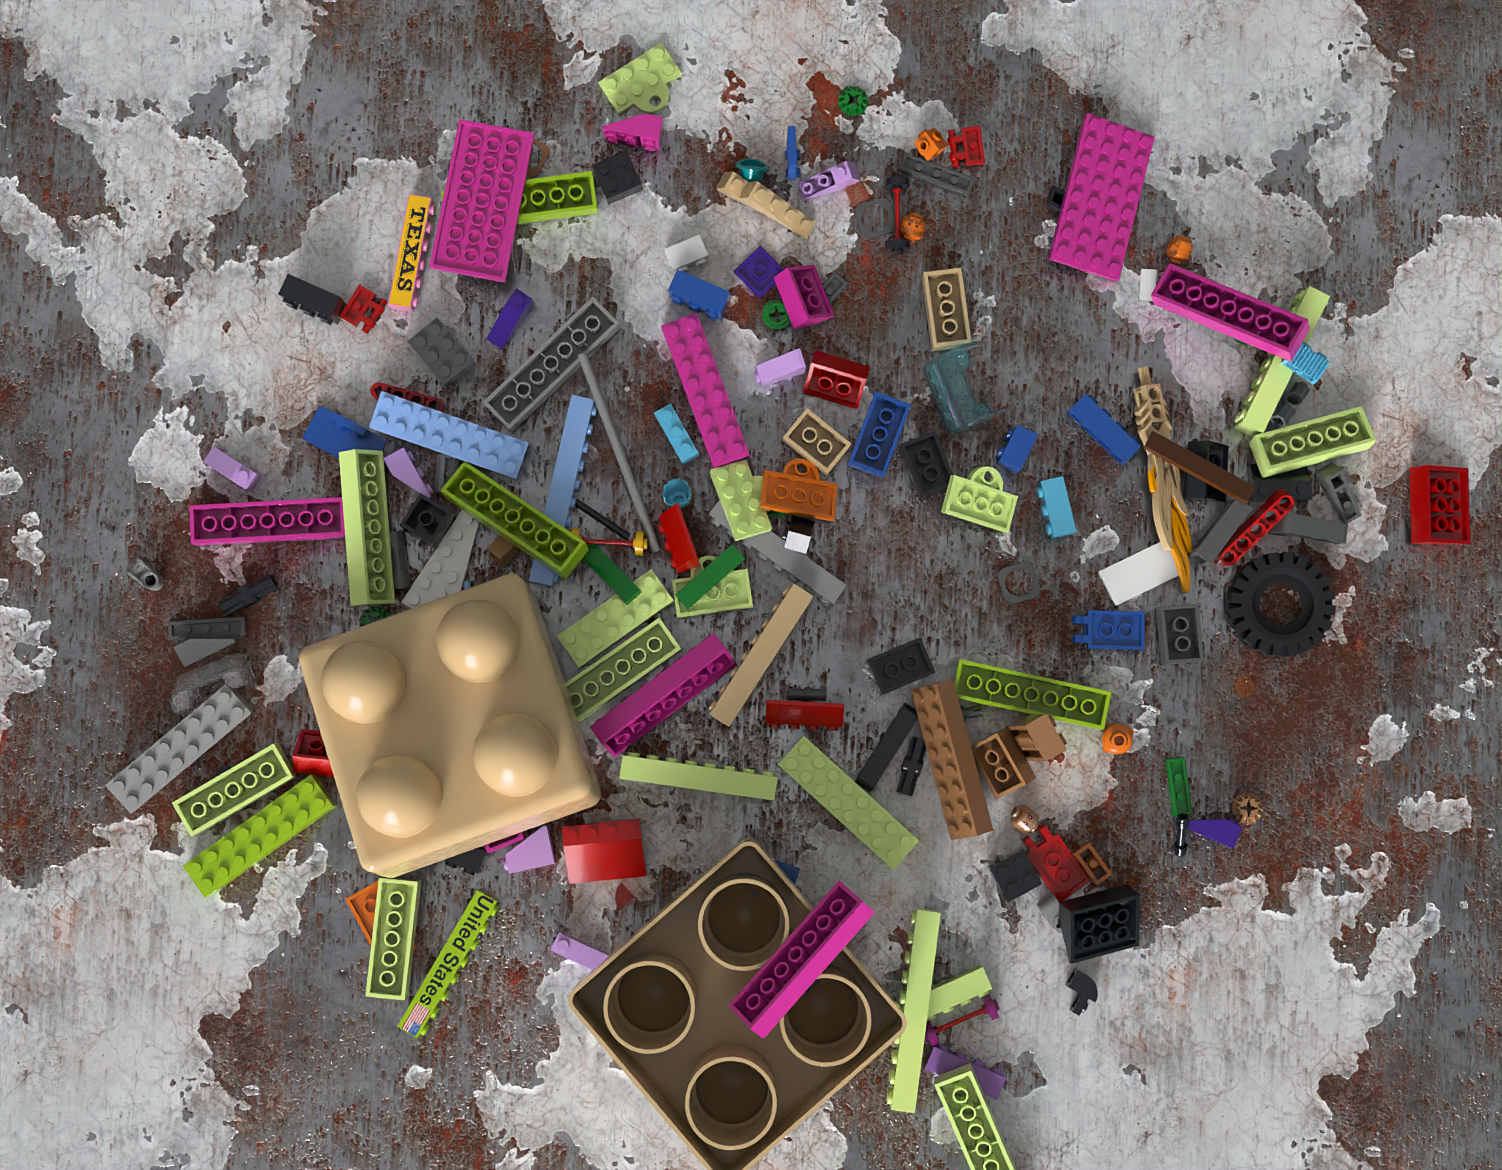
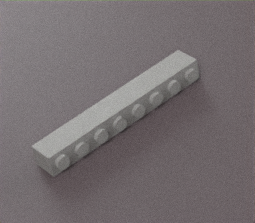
M719 499L709 513L710 522L717 527L723 526L727 529L725 532L734 538ZM772 531L742 539L741 544L749 550L753 548L758 551L757 556L764 561L767 559L772 561V566L780 572L782 570L786 571L789 574L787 576L795 583L799 581L804 584L803 588L807 592L818 594L820 596L819 600L827 606L829 603L833 605L847 586L801 552L784 548L786 541L782 540Z

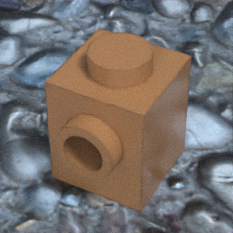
M501 536L497 537L487 547L489 557L502 568L519 553L516 546Z

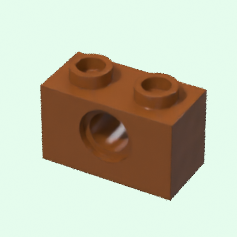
M1085 841L1071 851L1092 884L1097 886L1112 875L1090 842Z

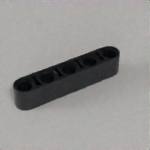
M907 703L903 704L860 771L855 783L872 792L918 720L915 708Z

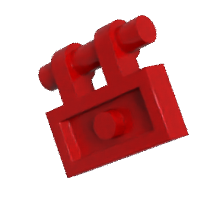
M980 126L961 128L960 136H956L954 129L948 131L949 138H947V142L950 145L951 151L949 157L953 168H959V160L964 159L966 167L985 164ZM958 143H963L964 152L958 153Z
M359 284L339 317L355 327L360 322L365 323L362 331L368 334L371 328L375 327V322L379 315L385 311L384 307L387 301L381 298L378 304L373 302L377 295ZM369 307H371L374 310L370 317L367 318L364 315L366 314Z

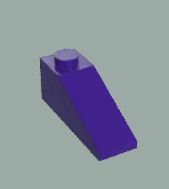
M516 288L503 307L486 339L503 350L534 305L533 299Z
M1227 817L1226 820H1190L1189 826L1186 829L1226 847L1234 848L1242 827L1237 825L1238 821Z

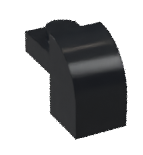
M1074 968L1065 985L1078 992L1069 1010L1079 1016L1081 1012L1084 1013L1089 1005L1088 999L1096 1003L1098 990L1095 982L1088 975Z

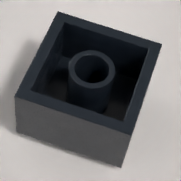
M627 150L592 164L593 171L608 205L643 190Z
M420 493L400 523V527L413 537L437 549L455 521L456 516L449 509Z
M1022 848L987 866L1007 902L1042 884Z

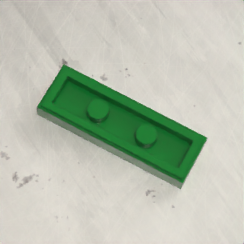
M1185 757L1165 759L1172 817H1176L1179 813L1192 815Z

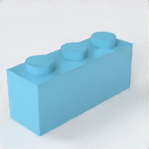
M671 403L654 412L658 423L682 465L699 457V452Z
M1064 477L1040 481L1036 489L1038 497L1042 498L1043 505H1041L1043 517L1046 516L1048 524H1045L1047 534L1051 535V539L1076 533Z

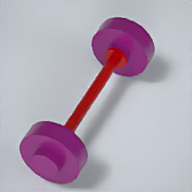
M988 994L982 997L984 1005L981 1006V1009L940 1027H932L930 1021H927L925 1041H930L933 1047L939 1044L937 1036L940 1035L939 1032L982 1013L985 1015L989 1014L991 1020L999 1018L997 1011L1000 1008L996 999L992 1000Z

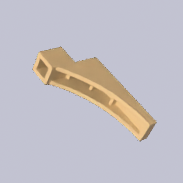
M734 171L724 172L716 186L717 190L730 199L732 198L763 213L803 239L808 238L816 224L815 221L758 181L748 182Z

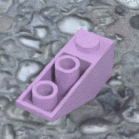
M845 161L799 182L798 186L803 200L807 201L860 182L861 178L856 163Z
M403 447L383 458L394 477L417 492L434 500L432 497L434 491L430 484H425L422 479L425 475L420 467L416 468L413 462L416 459L411 450L407 452Z

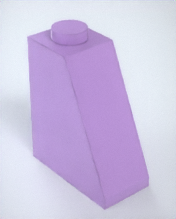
M799 348L756 365V371L753 373L756 382H760L761 387L804 374L806 365Z
M549 825L542 826L505 854L506 858L503 859V864L509 874L556 863Z

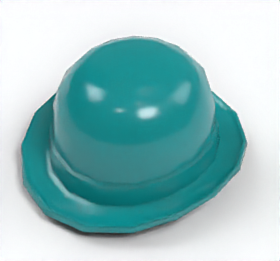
M744 158L736 163V167L740 170V176L748 182H761L765 171L770 170L767 164L757 159Z

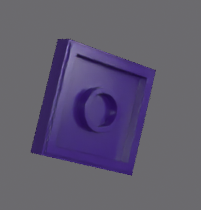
M760 245L733 273L761 299L776 284L774 277L784 269Z

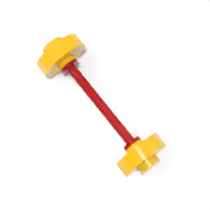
M572 528L571 533L585 541L586 544L631 546V548H635V556H643L644 550H647L648 538H644V531H636V537L631 541L584 539V536H581L580 529Z

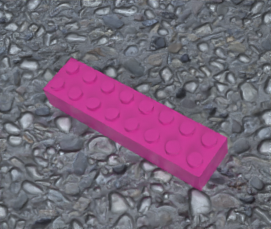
M1171 263L1167 266L1151 294L1154 305L1290 362H1292L1310 331L1309 320Z
M694 313L662 325L663 335L713 469L749 459V451L698 314Z
M342 497L189 505L191 544L195 546L345 538Z
M713 633L711 636L704 638L695 648H691L683 657L675 660L666 670L659 672L650 682L643 684L634 694L626 697L621 704L613 707L605 716L597 719L590 726V729L600 743L615 758L734 668L737 663Z
M839 880L728 1006L752 1031L764 1039L875 912Z

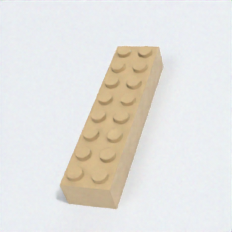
M795 584L792 587L787 586L782 594L784 600L782 603H776L771 612L774 614L771 620L767 618L761 627L764 631L760 636L756 635L751 642L753 648L750 652L746 651L740 659L742 665L739 669L735 667L729 676L732 678L729 685L725 683L719 694L722 696L718 701L714 700L709 707L711 711L709 715L728 727L731 726L813 598L811 594Z

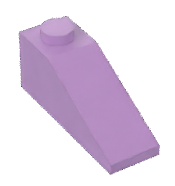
M214 446L203 461L251 493L262 478V476Z
M562 930L558 933L550 949L592 970L609 956Z

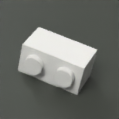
M700 234L665 249V254L674 274L677 269L687 272L690 267L694 265L696 267L702 266L707 263L706 260H709V255Z

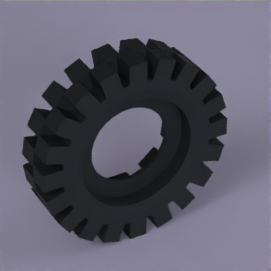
M1275 552L1255 558L1244 565L1240 572L1236 573L1232 579L1233 584L1229 586L1226 596H1229V601L1226 602V612L1230 614V618H1227L1230 627L1235 628L1236 632L1234 634L1240 641L1246 642L1245 646L1253 651H1259V654L1287 657L1306 652L1313 648V645L1320 643L1325 637V631L1330 630L1333 623L1330 619L1331 616L1335 615L1336 606L1332 605V600L1335 599L1334 590H1330L1328 586L1331 582L1327 575L1323 576L1320 573L1322 569L1316 563L1311 564L1308 562L1309 559L1302 555L1295 556L1294 553ZM1274 584L1291 586L1301 598V612L1298 618L1288 625H1274L1267 621L1261 612V596L1268 587Z

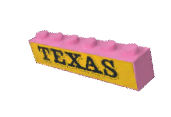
M414 194L408 195L388 302L392 309L414 312V307L418 306L419 296H417V291L422 286L420 275L421 270L425 269L426 264L424 253L428 252L429 241H427L428 233L431 234L433 226L430 221L431 216L435 215L436 204H434L431 197Z

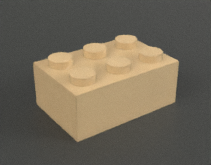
M808 408L805 409L782 439L784 443L804 459L811 462L826 476H828L852 445Z

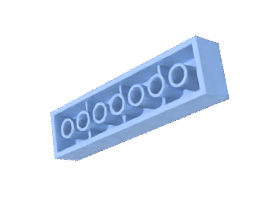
M384 391L380 393L369 425L371 429L517 479L529 442Z

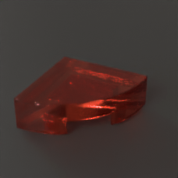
M622 882L617 887L615 893V901L619 910L635 897Z

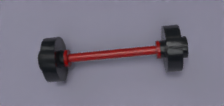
M900 174L892 175V177L885 179V188L895 192V237L885 242V250L895 255H900L910 250V241L900 237V192L910 187V179Z

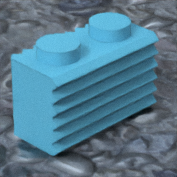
M1303 342L1292 362L1283 359L1281 364L1314 385L1318 382L1330 362L1326 360L1327 357L1324 354L1310 350V345Z

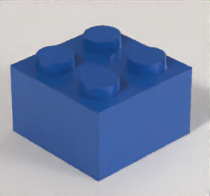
M1018 424L1014 429L1010 428L1004 438V441L1007 442L1006 445L1000 447L995 457L998 459L996 464L1017 474L1022 469L1038 434Z

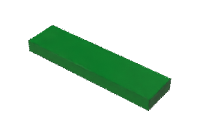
M591 544L588 547L589 550L582 559L627 605L642 593L596 544Z
M732 544L678 591L675 596L687 609L691 608L746 560L745 557Z

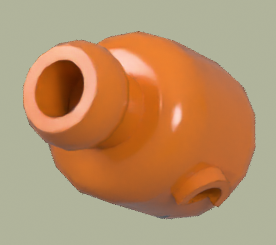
M1119 722L1106 723L1101 734L1103 750L1106 753L1110 752L1113 754L1127 752L1133 743L1132 734L1134 731L1132 728H1128Z

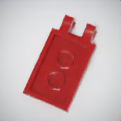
M1043 824L1037 828L1043 837L1042 840L1034 844L1028 835L1021 840L1030 851L1027 853V856L1032 866L1050 892L1060 902L1089 883L1090 879L1059 834L1055 833L1052 835Z

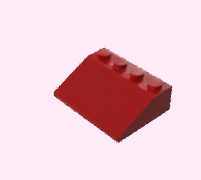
M1434 465L1410 467L1411 544H1471L1468 468Z
M641 818L562 827L569 884L646 876Z

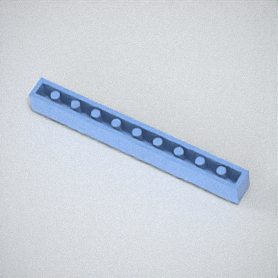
M571 395L544 515L565 529L571 526L572 516L569 515L571 509H574L576 504V498L573 496L575 490H579L581 479H578L579 472H583L585 461L582 460L583 454L588 452L589 442L586 441L588 435H591L593 430L592 416H596L597 413L594 399ZM534 559L529 581L553 587L554 583L558 582L559 575Z

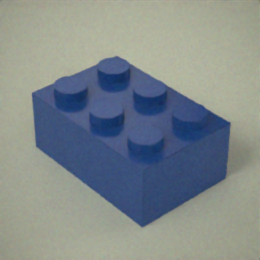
M678 269L668 289L669 298L672 299V303L682 306V304L689 306V310L695 313L703 312L707 314V318L714 321L717 319L722 321L731 300L729 291Z

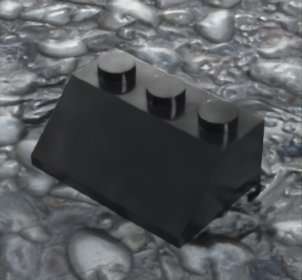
M1209 440L1188 442L1187 450L1228 471V445ZM1186 472L1185 499L1226 502L1227 494Z
M1248 464V483L1256 487L1249 502H1266L1276 491L1281 489L1288 491L1293 497L1294 502L1312 500V480L1307 466L1262 478L1257 464ZM1288 497L1282 498L1280 502H1286Z

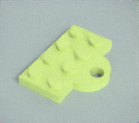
M661 42L599 81L598 84L618 115L633 106L643 113L654 114L665 108L669 100L667 85L681 77L682 73ZM653 98H658L661 103L658 106H652L650 101Z
M746 459L710 469L709 473L735 541L771 531L772 526L767 516V512L770 510L759 508L762 476H752Z
M981 466L975 468L967 479L956 475L950 476L941 512L1009 533L1018 496L1003 491V480L996 469ZM988 471L990 479L985 481L984 474Z
M704 556L698 559L700 566L691 569V577L672 580L677 619L753 608L748 569L732 571L691 608L687 609L675 594L704 570L703 564L706 561L713 562L717 557Z

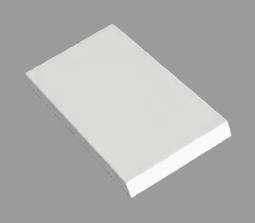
M1160 542L1098 572L1114 606L1179 576L1170 550L1164 551Z

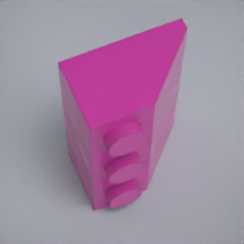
M815 265L787 267L774 277L794 329L808 328L834 317Z

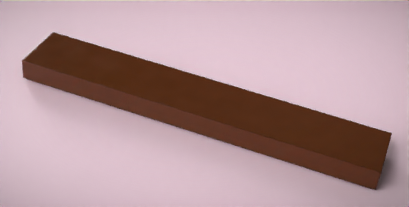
M1152 431L1143 449L1245 505L1256 488L1252 484Z

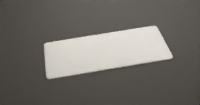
M1141 269L1139 300L1153 301L1151 294L1156 287V269Z

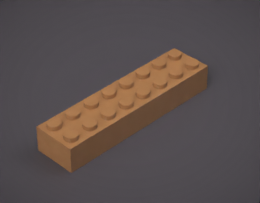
M953 679L912 689L913 701L950 839L974 837L993 831Z
M1046 713L1027 715L1007 725L1027 761L1046 762L1067 750L1065 747L1067 742L1061 733L1058 734L1054 728L1057 724L1051 715L1048 716Z

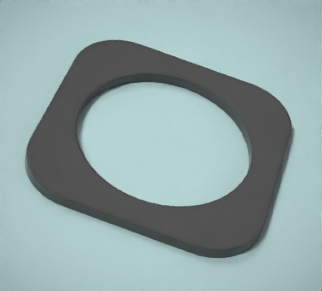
M878 198L856 206L855 216L860 233L864 238L872 239L892 233L895 230V218L890 202L886 198ZM872 205L883 207L889 215L888 225L878 232L868 230L862 223L864 210Z
M1025 561L1014 564L999 571L998 580L1004 598L1008 603L1015 604L1039 595L1040 585L1034 567L1030 562ZM1014 569L1026 570L1033 579L1031 591L1024 596H1014L1006 588V577Z

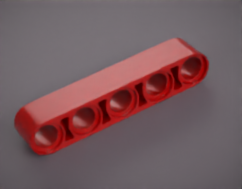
M1282 489L1276 491L1235 531L1217 555L1224 565L1231 566L1235 564L1294 507V499L1288 491ZM1288 497L1285 503L1280 504L1282 498ZM1273 511L1272 516L1265 517L1267 512ZM1254 525H1259L1256 531H1251ZM1245 538L1244 543L1237 544L1239 539ZM1226 552H1231L1229 557L1223 558Z

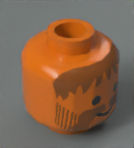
M909 213V215L903 217L900 225V234L904 240L913 243L914 240L922 238L926 227L923 216Z
M1180 235L1170 239L1165 252L1166 256L1170 258L1169 262L1180 265L1181 262L1189 261L1194 247L1190 243L1191 239Z

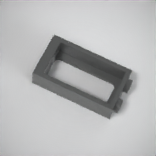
M1236 499L1228 501L1188 556L1202 567L1211 564L1253 509L1249 506L1250 503L1247 502L1245 505Z

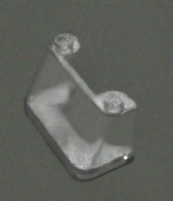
M235 652L177 676L174 680L170 697V705L174 714L191 713L195 710V702L201 698L198 689L221 679H224L225 683L231 688H239L245 685L249 689L257 686V681L246 655Z

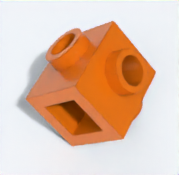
M935 128L930 130L924 129L918 134V139L914 143L918 152L927 161L936 158L948 146L942 134Z

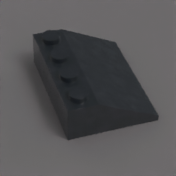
M1126 884L1060 901L1059 921L1069 963L1073 964L1139 946L1140 894Z

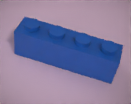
M1085 394L1067 414L1121 465L1125 464L1141 447L1138 444V439L1133 435L1129 436L1124 431L1125 427L1120 422H1115L1111 418L1112 415L1106 409H1101L1093 396Z

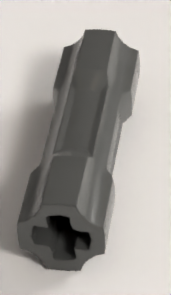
M404 531L389 532L394 590L411 588V582L407 567Z

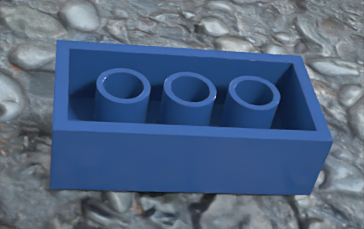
M875 391L848 466L883 479L911 404Z

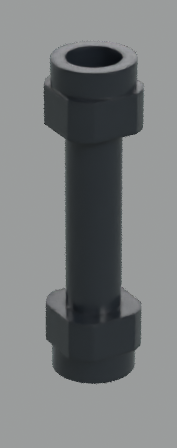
M1179 813L1176 818L1175 824L1178 826V835L1173 850L1177 856L1186 855L1188 847L1185 843V835L1190 819L1186 813Z

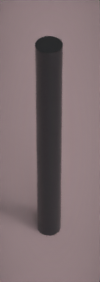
M576 498L575 506L623 539H628L630 533Z

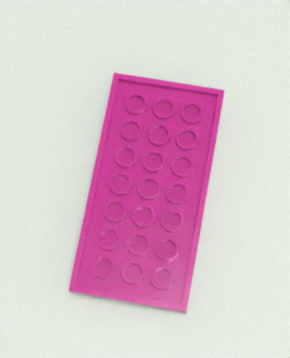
M1090 113L1084 114L1048 256L1049 260L1115 282L1119 281L1154 136Z
M459 119L429 265L430 269L506 283L535 138L533 132Z

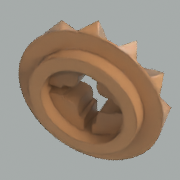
M1246 792L1239 794L1234 799L1232 812L1240 822L1253 823L1262 816L1264 808L1262 800L1257 795ZM1248 802L1250 806L1255 807V809L1249 811V814H1247L1246 810L1240 809V807L1247 806Z

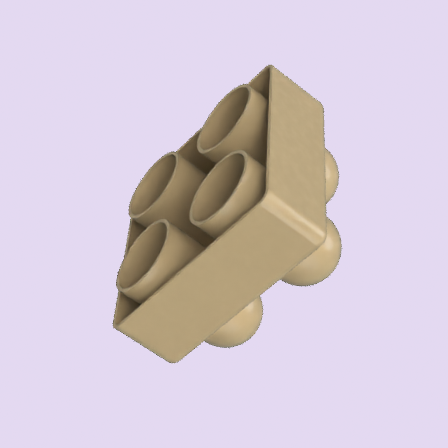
M507 574L304 647L299 654V664L359 861L366 871L383 877L394 878L596 805L601 798V789L536 595L519 575Z
M751 838L743 839L597 965L577 983L568 998L569 1007L707 1170L750 1169L902 1035L907 1026L906 1017L899 1005L847 945L817 978L820 979L819 983L816 981L812 983L809 993L804 992L764 1039L752 1031L728 1006L815 908L760 843Z

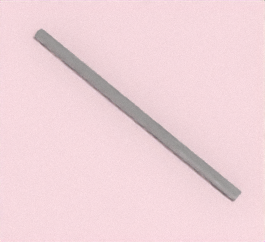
M587 352L579 354L577 356L645 535L648 538L651 551L655 553L660 551L661 547Z

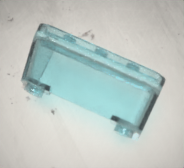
M980 341L958 345L929 361L924 366L925 378L945 429L950 434L980 425L1007 412L1006 408L991 411L990 407L985 403L976 405L963 370L967 369L971 363L968 351L980 345Z

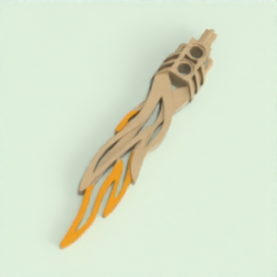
M1140 367L1138 372L1141 386L1133 389L1136 401L1134 414L1136 416V424L1138 425V434L1143 445L1147 442L1152 431L1170 440L1172 426L1168 405L1163 399L1160 383L1152 384L1149 367ZM1146 450L1148 455V482L1150 492H1152V510L1157 534L1163 550H1170L1174 558L1183 593H1188L1190 590V564L1187 553L1192 551V543L1186 516H1189L1180 492V470L1178 467Z

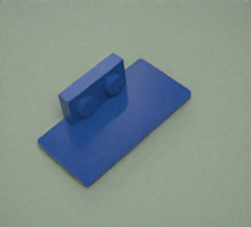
M319 406L302 437L303 440L339 458V452L353 449L382 451L387 443L385 439L375 435L366 428L322 406Z

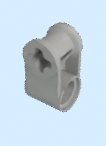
M137 557L134 565L125 572L145 588L153 591L160 590L164 586V578L145 560ZM155 577L156 583L151 586L150 579Z
M1052 894L1038 903L1037 907L1051 927L1057 932L1062 933L1061 927L1056 926L1059 919V902Z

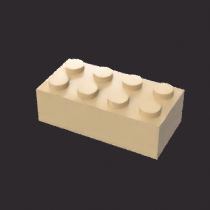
M953 268L923 272L922 285L931 350L940 351L969 347L972 341L962 269Z

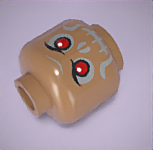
M1017 806L1011 811L1010 815L1012 817L1010 822L1022 834L1033 833L1038 828L1040 823L1039 815L1029 806Z

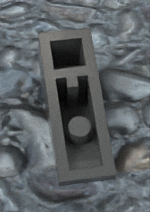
M1331 462L1315 472L1321 488L1342 523L1348 524L1362 516L1342 468Z
M185 634L177 639L178 642L173 648L184 667L235 643L239 635L193 634L188 637Z

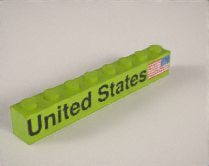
M481 889L475 892L400 1020L398 1028L415 1038H418L421 1034L423 1036L426 1034L430 1027L427 1023L431 1017L434 1019L440 1010L437 1007L441 1000L445 1001L449 995L448 987L451 983L455 984L460 976L457 973L461 966L465 967L470 958L467 956L471 949L474 951L480 941L477 939L481 932L485 933L490 924L487 922L489 917H494L500 907L497 905L498 899Z

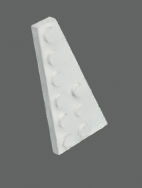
M461 510L402 600L403 604L412 609L462 591L473 544L480 524L479 521Z

